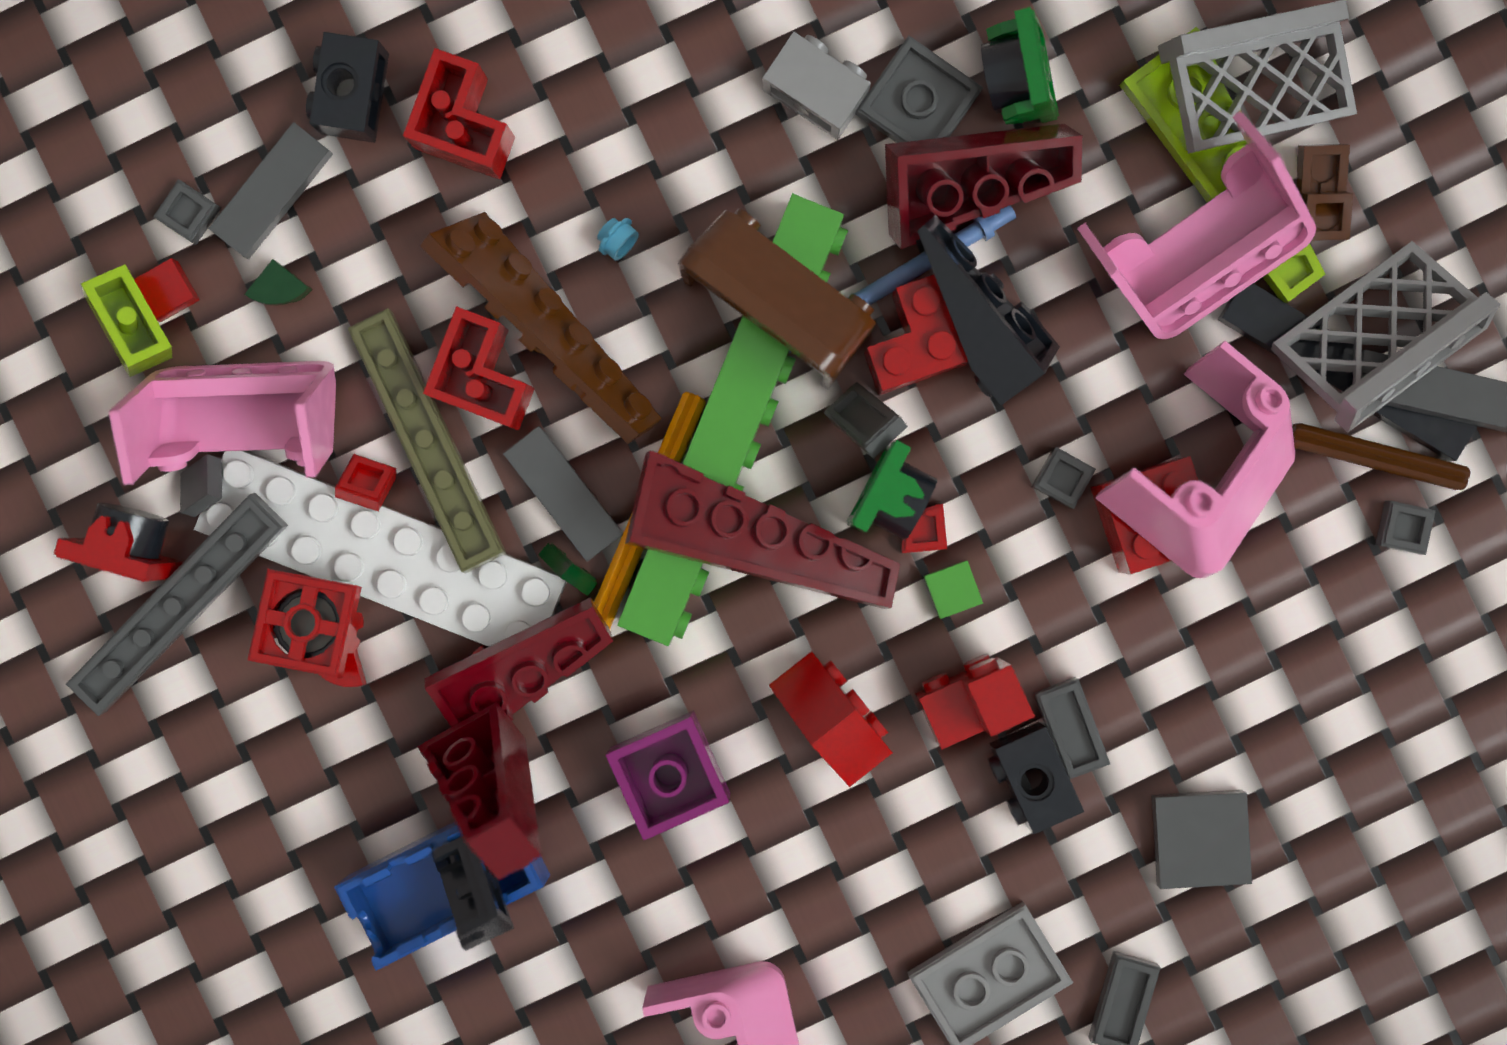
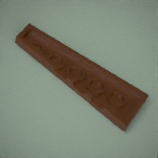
M486 212L428 234L420 245L423 250L463 288L470 283L489 302L484 308L497 320L502 316L509 320L523 334L519 341L529 351L532 352L534 350L553 362V373L569 389L575 391L581 400L627 444H630L651 430L662 419L652 407L650 401L637 390L622 372L620 366L607 355L592 337L590 331L577 320L562 302L561 297L547 285L532 267L531 262L517 250L505 236L501 227Z

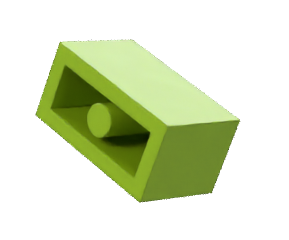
M126 264L80 283L84 298L129 377L172 358V346Z

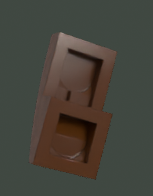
M1348 144L1298 145L1297 190L1316 224V233L1312 241L1350 240L1353 193L1347 192L1350 145Z

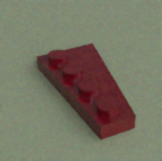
M590 597L424 678L425 690L451 727L495 702L499 704L510 720L513 721L514 713L530 701L536 703L548 693V687L561 676L569 677L613 642L612 634Z

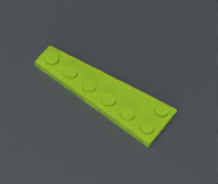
M1196 26L1188 33L1197 32L1200 30ZM1157 55L1120 84V87L1208 203L1227 189L1221 179L1222 168L1227 159L1233 153L1245 147L1247 143L1246 141H1241L1188 154L1170 63L1161 64L1160 55ZM1198 65L1188 66L1190 85L1200 93H1203L1212 75ZM1219 82L1210 100L1227 112L1233 101L1224 84ZM1203 110L1198 119L1201 140L1213 138L1221 124V121L1206 110ZM1229 128L1226 134L1235 133ZM1309 243L1303 250L1263 276V279L1278 299L1287 303L1326 274Z

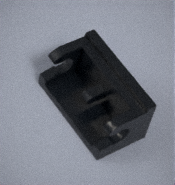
M463 836L440 846L432 852L434 863L436 864L437 871L440 873L457 929L455 931L461 948L467 951L514 929L498 879L465 842Z

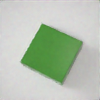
M968 560L923 576L939 619L983 604Z

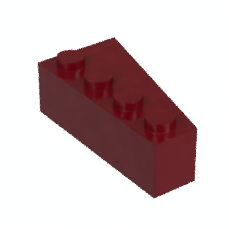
M1055 124L885 144L888 230L890 237L900 249H904L917 244L916 240L920 239L918 230L934 215L952 231L957 229L956 225L980 216L983 219L1000 213V209L1020 201L1027 203L1082 182V135L1066 124Z
M497 702L417 746L420 753L427 760V766L437 780L438 788L443 798L448 802L449 810L465 842L498 880L516 870L527 867L532 861L542 856L526 739Z

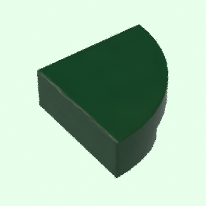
M272 259L244 295L264 305L276 306L300 301L313 289L278 261Z
M547 543L538 554L561 579L587 596L598 584L596 579L587 570L574 564L566 556V553L553 543Z

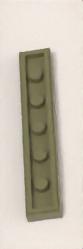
M387 308L349 327L348 331L461 572L466 574L506 554L504 546L434 398L423 394L426 381L393 312Z

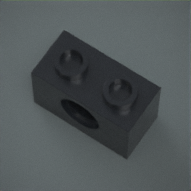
M323 32L322 45L316 47L313 56V70L317 74L315 90L309 92L306 100V115L310 119L309 124L322 135L372 143L376 142L389 53L379 40ZM346 79H354L352 91L345 96H337L338 85Z
M1037 721L989 743L994 756L987 758L997 782L1000 784L1006 781L1013 797L1006 800V803L1018 826L1025 823L1034 835L1084 812L1048 729L1042 723ZM1031 768L1041 769L1042 781L1039 786L1031 790L1023 789L1021 785L1023 774Z

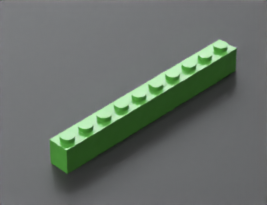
M792 193L773 243L825 282H828L831 273L823 270L830 253L836 256L839 255L848 233L847 229L841 227L844 214ZM744 316L741 318L683 461L684 465L703 473L705 477L724 486H732L740 491L744 489V486L737 484L743 466L752 469L761 447L760 443L754 441L760 424L769 427L779 401L771 398L778 381L784 384L787 383L796 358L788 356L790 350ZM648 549L617 626L668 647L674 636L682 639L692 617L691 613L685 611L691 594L700 597L709 575V571L702 569L704 563Z

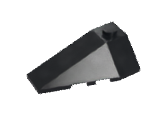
M934 215L918 230L919 237L971 370L975 373V381L986 396L994 397L1000 405H1003L1046 373L1060 346L1022 301L1013 306L1006 299L1005 293L1002 290L1004 288L1003 282L994 273L992 275L985 272L981 274L975 268L977 261L973 252Z

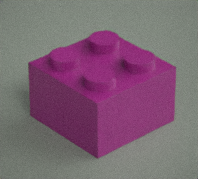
M694 710L610 747L606 753L607 760L643 841L730 802L731 793Z

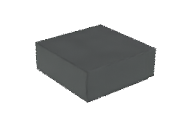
M178 179L153 217L191 243L197 245L222 207Z
M1053 447L1032 488L1066 507L1074 509L1096 469L1060 448Z
M207 454L180 473V513L196 517L222 499V462L220 458Z
M1385 501L1375 545L1418 555H1426L1436 510L1395 501Z

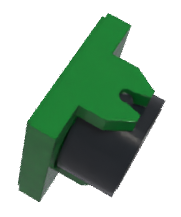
M1031 7L1014 11L1015 19L1000 22L987 28L988 41L990 42L981 44L984 74L993 109L996 114L1002 112L1003 121L1006 122V125L1040 119L1041 123L1057 120L1059 112L1043 29L1034 9H1031Z
M898 440L891 442L885 447L846 521L848 522L847 525L860 532H867L871 524H874L906 540L923 514L936 487L937 478L904 462L911 447Z

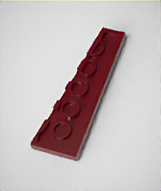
M654 451L645 453L625 544L882 609L892 608L900 563L850 540L838 538L832 532L815 524H807L785 514L786 511L771 504L766 505L745 495V492L732 486H724L705 477L703 473Z

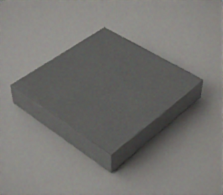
M908 35L856 110V115L896 143L950 137L981 93L983 87Z
M1232 790L1151 795L1156 883L1160 889L1252 884L1247 792Z

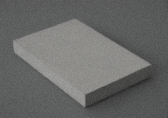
M1023 901L907 972L950 1045H973L1073 984L1070 976Z

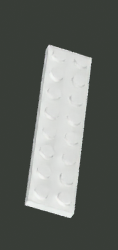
M247 451L224 452L221 459L222 499L201 512L194 527V530L210 536L249 494L256 493L288 524L283 532L259 556L314 578L361 586L360 596L488 647L553 616L567 583L556 573L508 554H504L466 574L462 573L441 528L384 505L381 506L378 512L336 498L335 486L313 477L306 478V474Z

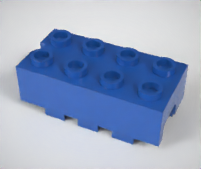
M456 822L347 875L334 886L349 918L353 920L357 917L372 944L374 955L371 957V962L376 971L457 929L440 873L437 871L432 857V852L435 849L462 837ZM542 857L535 859L527 867L516 870L498 880L506 905L544 887L550 877V873Z

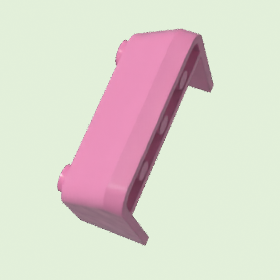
M1241 110L1232 117L1247 145L1233 153L1223 166L1221 179L1227 189L1150 244H1147L1141 235L1128 233L1114 238L1109 244L1102 247L1086 223L1077 228L1151 333L1158 339L1175 337L1303 250L1312 241L1316 233V224L1280 155Z
M1223 341L1203 356L1184 373L1187 378L1253 431V434L1215 490L1206 483L1190 481L1177 488L1170 498L1133 468L1102 489L1095 497L1182 570L1196 578L1209 577L1226 566L1295 460L1290 402L1286 392L1279 384L1226 341Z
M326 361L177 366L152 372L108 411L123 485L134 484L149 467H158V470L163 472L177 471L185 468L187 461L193 459L198 452L285 449L286 458L296 461L299 466H304L306 478L316 477L333 452L336 398L334 365Z
M759 961L647 987L642 1007L644 1017L691 1007L693 1021L697 1030L707 1038L723 1039L736 1036L737 1045H799L785 978L782 971L773 963Z

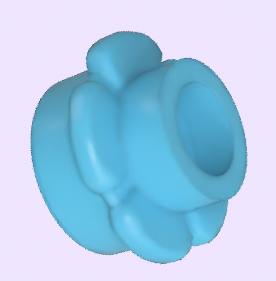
M616 218L609 220L597 235V239L600 241L599 252L603 255L608 254L615 261L624 257L639 237V233L631 226L632 220L629 218H624L622 221H618Z

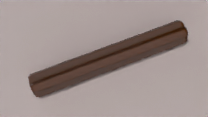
M1303 423L1292 425L1296 449L1453 490H1464L1468 485L1471 472L1467 466Z

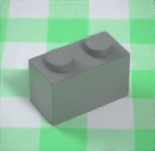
M793 32L764 75L763 91L838 140L869 93L871 83L866 80V73L856 64L847 60L840 63L828 55V48L817 38L811 35H806L803 38Z

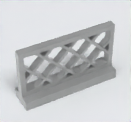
M1346 0L1187 33L1158 45L1161 64L1170 63L1188 154L1245 141L1232 117L1239 112L1245 100L1262 112L1254 126L1262 136L1357 114L1340 26L1341 21L1349 18ZM1326 36L1329 57L1323 66L1307 53L1316 38ZM1301 41H1302L1300 47H1298L1296 44H1294V43H1297V42H1301ZM1275 47H1280L1293 57L1284 75L1267 63ZM1262 50L1259 56L1254 53ZM1234 56L1241 57L1253 66L1243 84L1226 72ZM1221 59L1219 65H1216L1214 62H1212ZM1301 64L1317 75L1308 93L1292 82ZM1198 65L1212 75L1203 93H1200L1190 85L1188 66ZM1260 73L1277 84L1268 102L1251 91ZM1219 82L1237 94L1227 112L1210 100ZM1325 83L1336 90L1339 109L1330 110L1316 100ZM1285 91L1302 103L1294 119L1291 120L1276 109ZM1203 110H1206L1221 121L1213 138L1201 140L1198 119ZM1310 110H1312L1314 113H1316V114L1308 115V116H1307V114L1309 113ZM1270 119L1275 122L1274 124L1267 125ZM1229 128L1235 132L1226 134Z
M1411 241L1273 342L1271 350L1337 412L1334 421L1348 433L1485 331L1498 310L1500 303L1487 292L1480 297L1474 295L1432 257ZM1407 260H1410L1423 271V281L1397 279V268ZM1368 289L1389 290V306L1363 305V293ZM1397 291L1423 292V309L1397 307ZM1432 293L1449 294L1461 305L1453 311L1432 309ZM1355 299V304H1349ZM1334 314L1354 316V332L1328 330V318ZM1362 316L1389 318L1388 334L1362 333ZM1397 319L1423 320V333L1418 337L1397 335ZM1432 321H1438L1432 326ZM1298 340L1320 341L1319 358L1300 357L1290 346ZM1327 342L1354 344L1353 361L1327 359ZM1362 344L1388 346V359L1383 363L1361 361ZM1397 347H1403L1398 352H1396ZM1326 370L1353 372V385L1340 394L1326 381ZM1361 373H1368L1363 378H1361Z

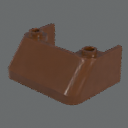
M738 208L735 214L725 210L687 249L677 264L683 282L691 287L695 281H698L822 374L824 378L821 385L828 390L875 327L876 322L870 316L874 309L866 301L853 293L849 298L845 297L757 231L761 226L760 223L744 210Z

